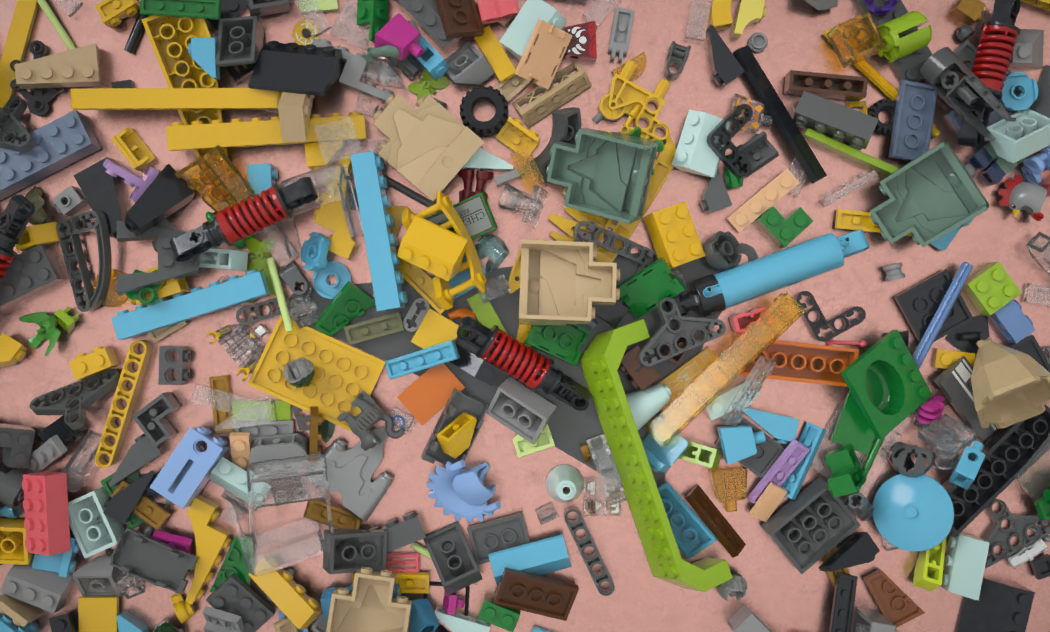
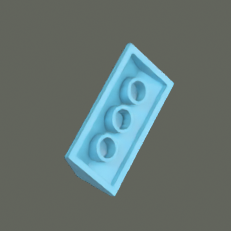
M667 481L657 486L678 549L687 559H690L717 541L714 534Z
M563 534L488 554L497 586L500 583L505 567L539 576L572 567Z

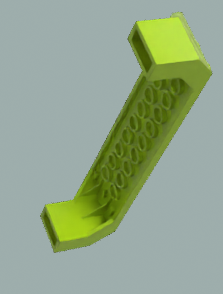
M644 319L626 323L597 334L579 359L653 577L684 589L706 592L733 577L728 562L725 559L705 557L691 564L681 558L618 374V368L627 346L650 338Z

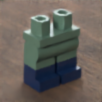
M987 141L966 157L977 171L981 170L979 174L989 186L998 184L1007 173L1026 159L1023 158L1015 163L1008 162L997 155L990 141Z

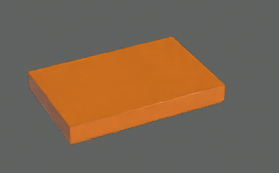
M443 363L430 367L397 398L423 426L447 404L454 388L462 391L466 387L447 365Z

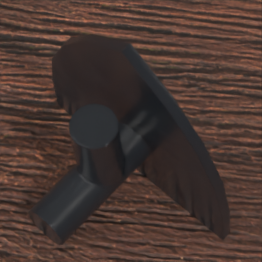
M982 315L974 316L973 321L949 333L945 340L961 351L977 354L979 348L976 343L979 340L990 337L987 316Z

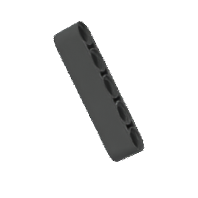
M569 506L564 511L565 522L598 592L603 596H609L615 589L613 579L580 510L575 506ZM570 512H576L578 517L575 520H569L567 515ZM584 529L586 531L585 536L577 537V530ZM586 547H593L594 552L587 555L584 553ZM595 564L602 565V569L599 572L592 570ZM607 581L610 583V587L602 589L600 587L601 583Z

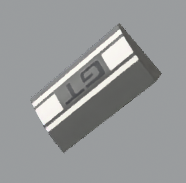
M962 356L933 379V381L974 436L984 441L997 427L995 424H989L988 428H981L979 424L971 383L973 367L966 357Z

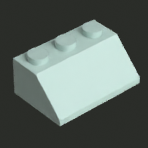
M527 0L499 41L519 61L538 19L554 25L558 29H562L567 22L555 8L543 0Z
M1025 109L1011 115L1012 118H1016L1015 122L1003 119L986 127L995 137V141L990 142L997 155L1011 163H1015L1050 145V118L1030 109Z
M689 110L672 165L683 172L715 178L720 159L708 146L707 136L723 119L705 112ZM730 121L726 123V129L729 132L732 125ZM714 136V143H719V136Z
M104 487L68 502L69 525L84 558L116 545L120 536L125 532L122 523L103 514L106 509L103 506L110 497Z
M960 533L958 536L952 534L948 539L949 550L944 559L945 571L942 576L941 587L949 592L979 601L990 543L971 534Z

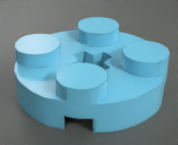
M1014 72L1006 76V81L1003 82L1005 85L1002 89V99L998 100L1005 110L1012 112L1023 111L1032 106L1033 102L1036 101L1039 92L1038 85L1034 79L1027 76L1028 74ZM1015 87L1022 92L1018 97L1013 92Z
M312 232L308 235L311 236L309 241L305 240L303 243L301 262H305L306 266H303L304 269L318 271L327 265L326 257L331 242L324 234Z
M337 261L327 262L325 268H320L318 271H314L313 274L316 292L327 299H334L347 281L352 283V275L348 268ZM335 275L337 283H333L331 286L329 285L328 277Z

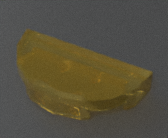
M645 52L630 60L638 66L629 81L636 80L643 74L647 64ZM625 63L612 70L611 73L619 75Z

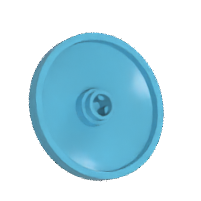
M902 474L896 475L884 482L874 497V511L872 513L875 525L880 534L889 543L907 551L931 549L940 544L952 529L955 515L953 501L942 484L930 476L907 477Z

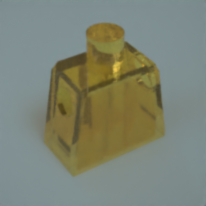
M745 466L718 468V470L708 469L715 499L718 502H725L726 512H736V501L746 499L748 469Z

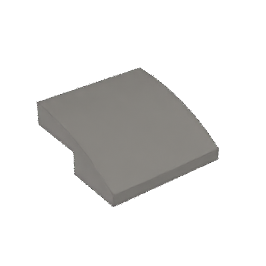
M205 607L203 611L207 621L203 628L205 632H244L241 616L212 607Z

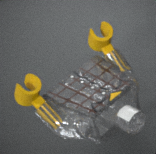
M233 324L218 329L216 332L210 331L205 337L210 335L214 337V340L209 343L211 345L218 338L220 339L218 342L240 367L236 376L244 373L246 376L243 377L242 381H246L249 374L255 370L266 345L261 338L268 333V330L262 324L254 330L249 325Z

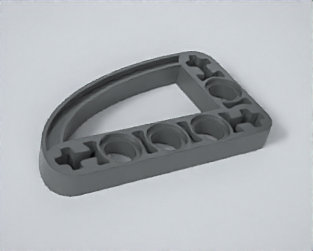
M100 210L88 211L61 220L56 227L77 308L82 312L97 309L104 301L110 285L112 269L110 236L106 217ZM80 219L83 221L82 229L79 227ZM91 230L96 232L99 254V272L95 292L79 234ZM70 243L74 245L73 252L69 249ZM75 261L79 264L78 271L74 267ZM80 279L84 283L83 289L79 286Z
M580 221L574 228L573 242H583V239L594 242L595 245L639 263L636 273L651 265L650 260L643 258L644 255L653 257L656 261L659 260L656 251L591 222ZM587 225L586 229L594 232L592 235L589 233H583L582 235L580 227ZM599 232L606 234V240L602 243L597 240ZM617 239L623 242V247L620 250L614 248V242ZM633 247H638L640 250L636 258L631 256V249Z

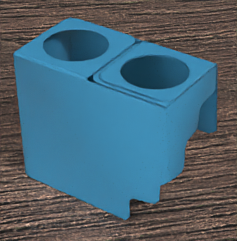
M429 599L413 600L409 632H435L440 623Z

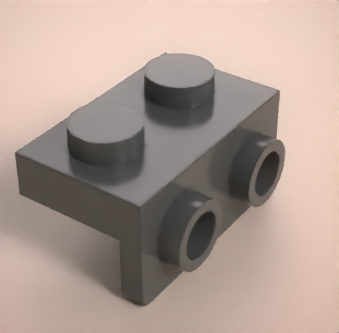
M764 131L752 136L745 144L737 146L738 150L751 164V172L746 177L779 156V152L767 140V135ZM739 165L741 171L743 172V165Z

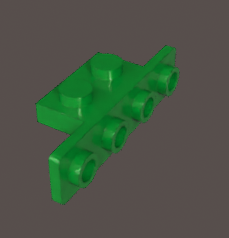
M388 0L357 1L356 25L361 27L370 25L369 40L375 42V34L387 24Z

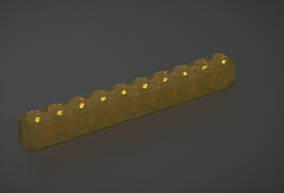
M787 291L784 294H779L774 299L775 303L770 308L766 307L759 314L760 318L756 322H750L745 328L746 331L741 336L737 335L731 341L732 345L727 350L723 349L719 352L717 360L713 363H708L703 368L704 372L699 377L695 376L689 382L690 386L686 390L682 389L675 396L676 399L671 404H666L661 409L662 413L658 417L654 416L647 423L649 426L646 428V431L660 446L666 447L806 312Z

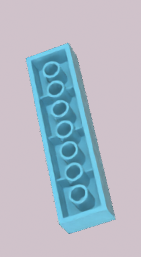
M374 151L352 154L350 158L377 311H387L405 308V303H408L406 291L403 292L402 290L404 276L402 272H399L398 265H401V258L397 257L398 253H396L395 246H398L396 234L392 232V227L395 224L393 215L389 213L391 200L385 189H388V183L382 173V170L385 169L384 160Z

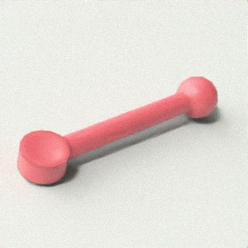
M830 339L826 341L828 346H833L834 344L856 345L864 348L867 345L865 340L852 342Z

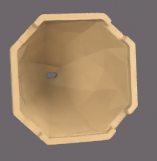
M991 337L979 340L976 343L979 349L974 362L971 383L975 410L981 428H988L989 424H995L998 429H1003L1042 414L1046 410L1044 405L1050 400V372L1030 355L993 342Z

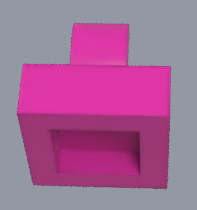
M444 592L442 609L447 614L455 615L456 608H464L465 600H462V597H457L456 593L447 596L446 592Z

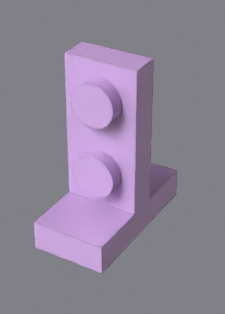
M107 158L103 163V166L107 169L106 173L115 178L117 175L124 178L123 182L133 188L137 185L130 196V199L134 202L140 198L159 174L156 168L149 165L141 178Z

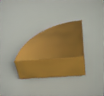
M586 443L579 445L585 462L592 461L588 445Z

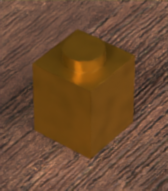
M958 0L950 13L969 26L973 22L977 23L984 15L982 11L986 5L980 0Z

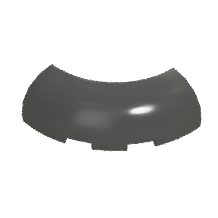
M571 107L552 112L553 129L550 140L541 154L529 161L534 174L540 181L547 182L546 169L550 164V149L552 145L560 141L576 145L575 135L581 129L580 108Z

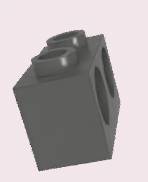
M165 345L159 347L158 385L187 384V381L190 379L188 362L191 358L188 346ZM174 351H177L179 353V359L177 361H175L172 357ZM173 370H176L179 374L177 380L172 377Z

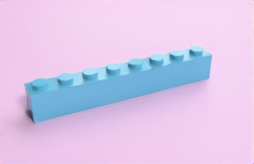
M254 269L246 272V276L240 278L239 275L231 276L224 283L220 281L212 282L205 289H202V287L193 288L190 290L191 293L186 295L183 292L172 295L173 299L167 301L165 298L158 299L151 306L144 304L136 306V310L129 312V310L117 312V316L111 318L117 339H130L270 295L265 274Z

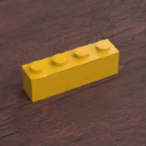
M263 557L248 575L298 629H306L322 612L318 607V602L305 593L306 590L302 585L296 584L292 574L286 570L284 571L280 566L281 563L275 557Z

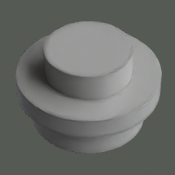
M757 32L750 36L748 45L751 50L761 52L767 47L768 39L763 33Z

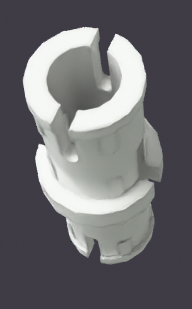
M1039 539L1028 547L1021 549L1015 555L1008 557L1007 561L1013 569H1016L1021 564L1034 560L1035 556L1048 550V547L1042 539Z

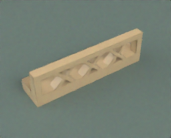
M574 61L555 74L549 89L538 85L512 104L529 128L592 86L583 68ZM573 70H577L573 75H569ZM561 81L558 85L553 86L555 82ZM540 92H545L543 95L537 96ZM525 102H529L528 105H526L522 109L520 108L522 104H524Z

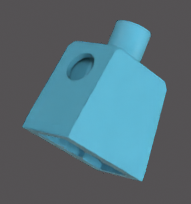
M749 425L717 427L724 461L728 465L757 454L756 444L766 442L764 432L753 433L752 427Z
M973 440L970 447H965L948 480L949 482L966 490L970 487L985 458V454L982 453L984 445L981 442Z

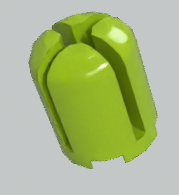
M911 11L877 26L874 29L877 40L873 41L879 56H885L890 60L888 63H891L926 47L932 39L931 25L899 38L928 22L925 15L919 11Z

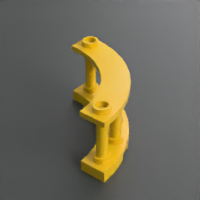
M439 190L437 191L436 204L419 213H413L409 207L402 210L401 223L408 230L416 215L426 218L442 210L449 221L439 226L447 230L453 227L457 235L469 240L465 250L467 261L461 263L458 273L470 268L471 279L451 288L450 282L436 275L432 278L435 299L446 310L453 308V298L455 295L473 286H476L482 293L485 292L486 277L468 230L453 207L449 196H445Z

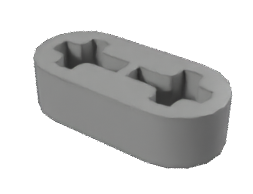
M424 298L416 299L405 316L403 326L407 331L414 332L418 330L427 314L430 304ZM424 301V306L427 307L426 310H421L420 313L417 314L416 312L419 308L418 306H416L417 303H422ZM416 315L417 318L415 320V323L417 324V326H412L411 328H409V323L407 322V320H412L413 317Z

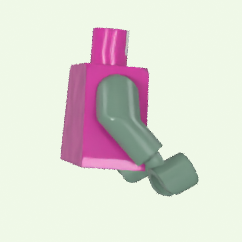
M399 13L375 34V48L368 47V53L363 54L366 61L371 63L381 56L393 57L398 60H404L409 54L416 58L421 57L424 48L419 45L420 32L414 21H407Z

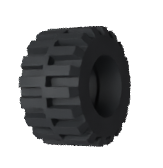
M480 85V88L475 86L472 91L468 90L466 96L462 98L460 116L463 124L475 134H478L480 137H484V135L490 137L494 133H499V130L507 122L508 104L504 95H501L498 89L494 90L492 86L485 87V85ZM487 101L495 106L496 113L491 120L483 122L474 117L473 108L479 102Z

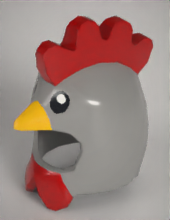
M1015 175L1013 181L1007 179L1004 182L1006 189L1001 188L998 191V195L1002 197L999 201L1000 206H1009L1013 211L1015 219L1020 210L1030 213L1031 217L1036 221H1041L1044 218L1040 210L1045 201L1047 189L1034 183L1023 182L1020 175Z

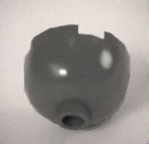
M728 231L714 233L706 240L703 247L706 261L718 270L737 266L742 257L741 254L738 255L737 246H739V242Z

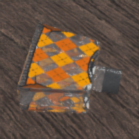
M739 94L732 96L729 113L740 104H748L753 110L751 119L737 133L756 134L760 129V125L771 127L773 119L770 115L763 114L764 104ZM742 109V113L735 118L738 119L739 117L745 116V109ZM732 123V125H731L730 132H731V131L733 130V128H734V124H733V123Z

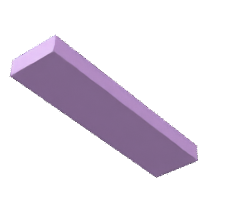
M793 439L748 495L747 499L755 504L770 482L782 486L810 449L798 440Z

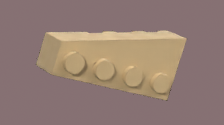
M96 43L15 64L16 84L21 89L102 86L99 47Z
M282 92L278 104L282 142H306L315 95Z

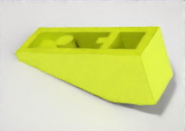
M947 537L937 546L919 552L914 570L913 586L932 591L942 585Z

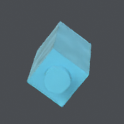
M420 34L419 45L424 48V52L419 58L413 57L434 80H437L450 67L444 58Z

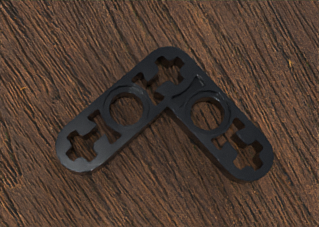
M748 104L737 105L707 136L708 146L736 177H745L751 172V164L731 141V138L753 115V110ZM745 109V116L736 119L735 117H738L742 113L741 110ZM728 121H731L734 124V128L731 132H729L726 129V123ZM714 136H719V143H714ZM727 149H731L733 152V157L730 160L725 157ZM739 165H743V172L738 171L740 169Z
M801 291L795 296V304L817 341H828L863 322L866 317L865 310L862 307L853 306L826 320L810 292ZM801 295L808 296L809 299L806 300L808 306L813 304L814 307L804 311V308L808 307L805 303L800 302L802 299ZM811 311L818 313V319L815 322L810 321L808 318ZM853 311L860 312V314L858 315L859 319L852 318L848 320L846 318L852 316L854 314ZM840 318L844 321L842 329L835 327V320ZM820 328L822 330H826L828 328L832 329V331H828L825 333V338L823 336H818V334L820 333Z

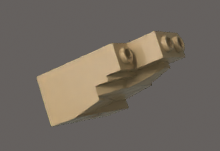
M392 94L385 102L386 108L383 111L379 109L372 117L374 119L372 124L389 138L388 141L384 140L377 149L380 151L377 154L426 197L434 201L437 197V191H443L484 141L467 126L458 121L430 95L426 97L422 95L415 103L418 106L415 109L401 95L397 94L394 96Z
M522 240L519 324H590L591 319H595V307H592V305H615L616 300L620 298V288H616V282L620 281V269H617V263L593 262V260L597 259V248H593L594 242Z
M369 567L357 569L352 592H349L350 590L347 588H338V590H334L332 593L326 632H409L412 601L408 600V597L405 596L393 598L397 574H392L390 570L376 572Z

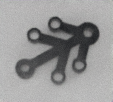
M35 40L29 45L33 59L41 58L47 52L45 44L39 40ZM35 45L41 46L39 51L34 50ZM13 60L10 63V68L14 72V65L16 63H21L19 60ZM16 79L10 83L11 88L19 92L28 101L30 112L38 116L45 114L49 108L48 102L65 89L56 90L51 88L42 96V88L34 89L33 96L26 89H15ZM40 102L41 107L36 109L35 103Z

